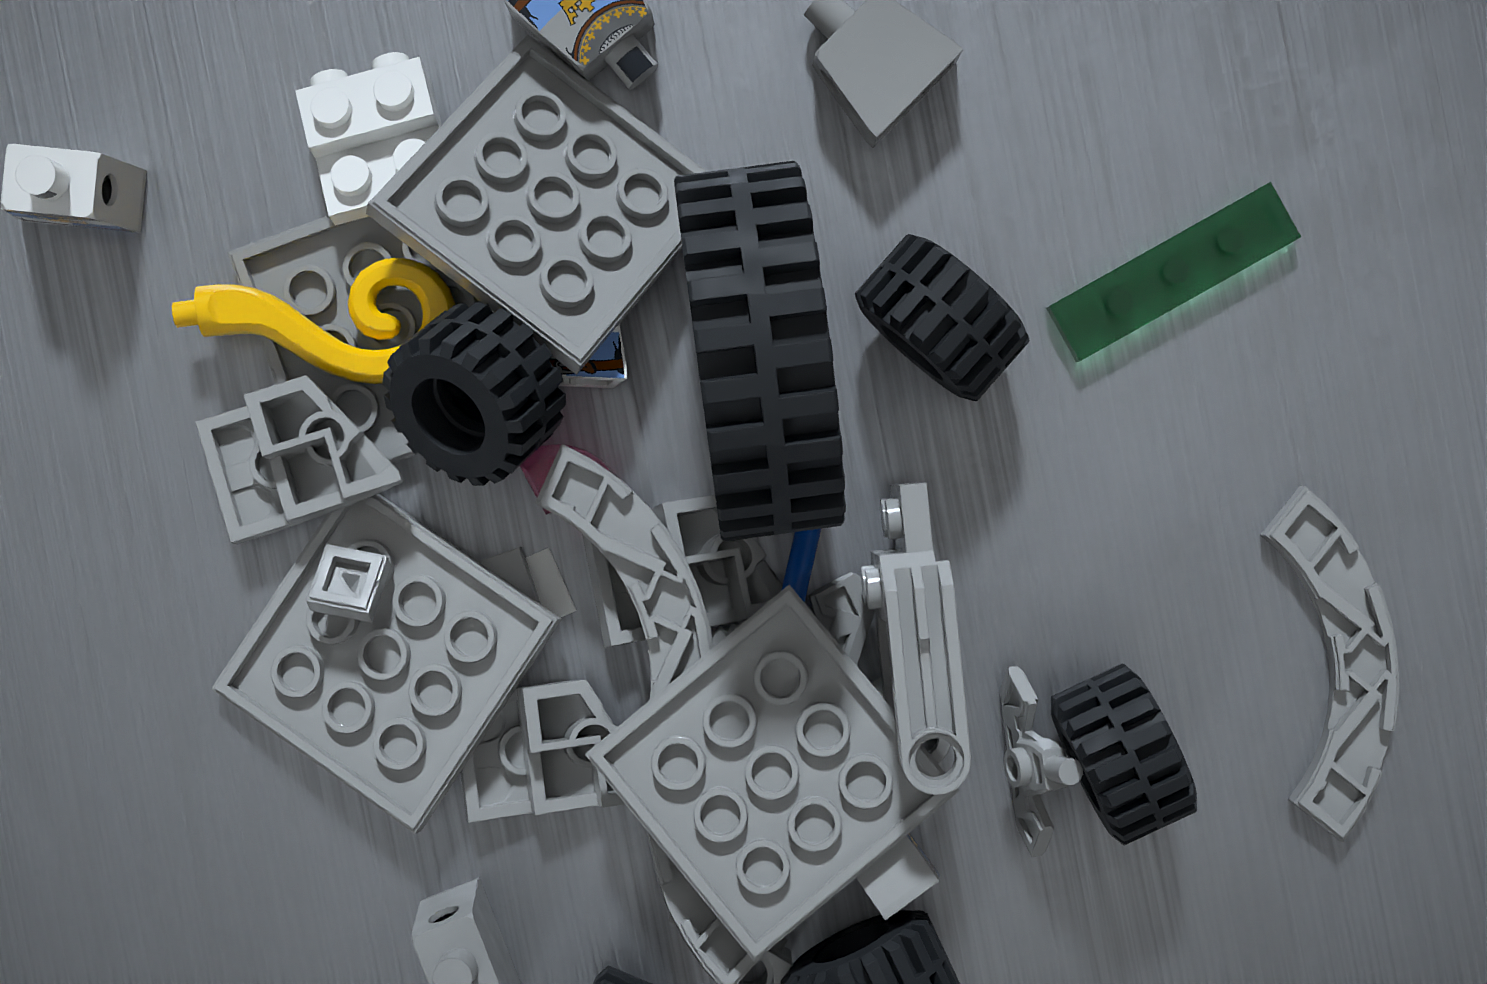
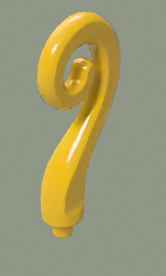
M406 258L384 259L362 270L350 288L348 299L349 316L356 328L365 336L377 340L392 339L401 330V322L395 316L381 313L376 306L377 295L387 286H402L411 290L417 296L423 313L422 324L418 332L445 310L448 311L456 305L450 288L437 272L423 263ZM236 284L197 286L194 292V300L172 303V316L177 328L198 325L204 337L235 334L261 335L276 342L307 363L332 375L354 382L382 384L383 373L389 368L387 361L392 353L400 347L368 350L343 343L273 294L248 286Z

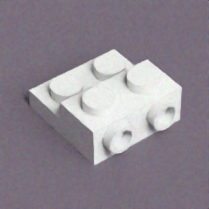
M386 53L373 60L371 64L372 70L350 76L345 71L338 69L324 70L311 77L310 87L295 90L308 148L316 159L328 216L335 226L368 217L366 214L368 202L442 125L432 82L420 56L409 59L404 53Z

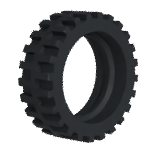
M786 161L678 175L674 178V187L721 539L723 541H733L841 526L845 521L846 501L844 495L845 474L842 462L843 445L838 414V394L835 385L834 359L828 328L825 292L820 272L817 242H815L813 218L807 201V189L802 178L800 165L795 161Z

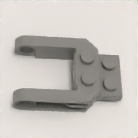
M927 483L890 485L891 498L880 499V514L883 536L889 540L895 539L896 548L870 551L871 565L861 566L864 604L868 605L869 609L876 608L875 621L883 698L895 711L901 768L915 788L927 794L941 795L957 789L967 778L971 767L954 582L949 560L935 561ZM930 739H937L933 748L928 751L937 763L946 757L951 746L954 751L952 767L947 773L938 777L924 775L917 769L915 762L918 748Z

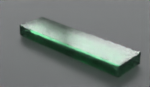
M1269 182L1046 307L1077 363L1301 238V235L1272 183Z

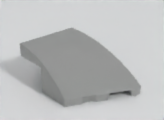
M307 375L244 394L247 406L195 422L229 539L233 544L238 545L298 525L369 498L404 482L401 472Z
M715 494L665 502L651 508L668 529L689 564L699 586L710 621V627L745 621L781 592L783 584L764 560L767 554L755 538L723 541L721 539ZM582 534L604 648L645 641L646 637L639 614L626 585L604 554Z
M587 680L518 686L460 772L466 821L468 823L529 813L541 815L592 806L604 808L625 804L585 755L617 728Z

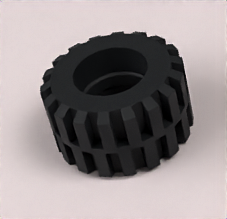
M912 234L906 235L855 293L859 308L868 321L913 364L942 387L960 398L978 401L1030 341L1021 319L989 284L938 244Z
M475 302L470 307L465 303L454 305L448 311L445 310L392 353L387 361L389 368L383 373L382 384L389 390L383 395L385 405L394 414V418L391 421L397 432L403 433L408 440L406 445L415 455L419 453L426 459V465L436 472L443 470L447 473L449 479L460 483L467 478L473 486H484L489 481L495 484L504 480L554 434L553 432L560 426L564 417L560 410L566 406V393L558 388L563 382L560 369L552 366L549 360L553 356L545 343L540 345L533 338L535 332L525 323L522 325L515 323L511 313L501 308L493 313L488 304Z
M1121 663L1051 696V717L1068 758L1076 759L1082 765L1083 775L1080 783L1102 824L1118 842L1125 846L1197 811L1196 787L1184 755L1157 702L1145 683L1134 671Z
M900 910L886 920L882 915H878L847 927L807 950L793 963V966L790 967V970L781 979V984H960L928 913L922 910Z

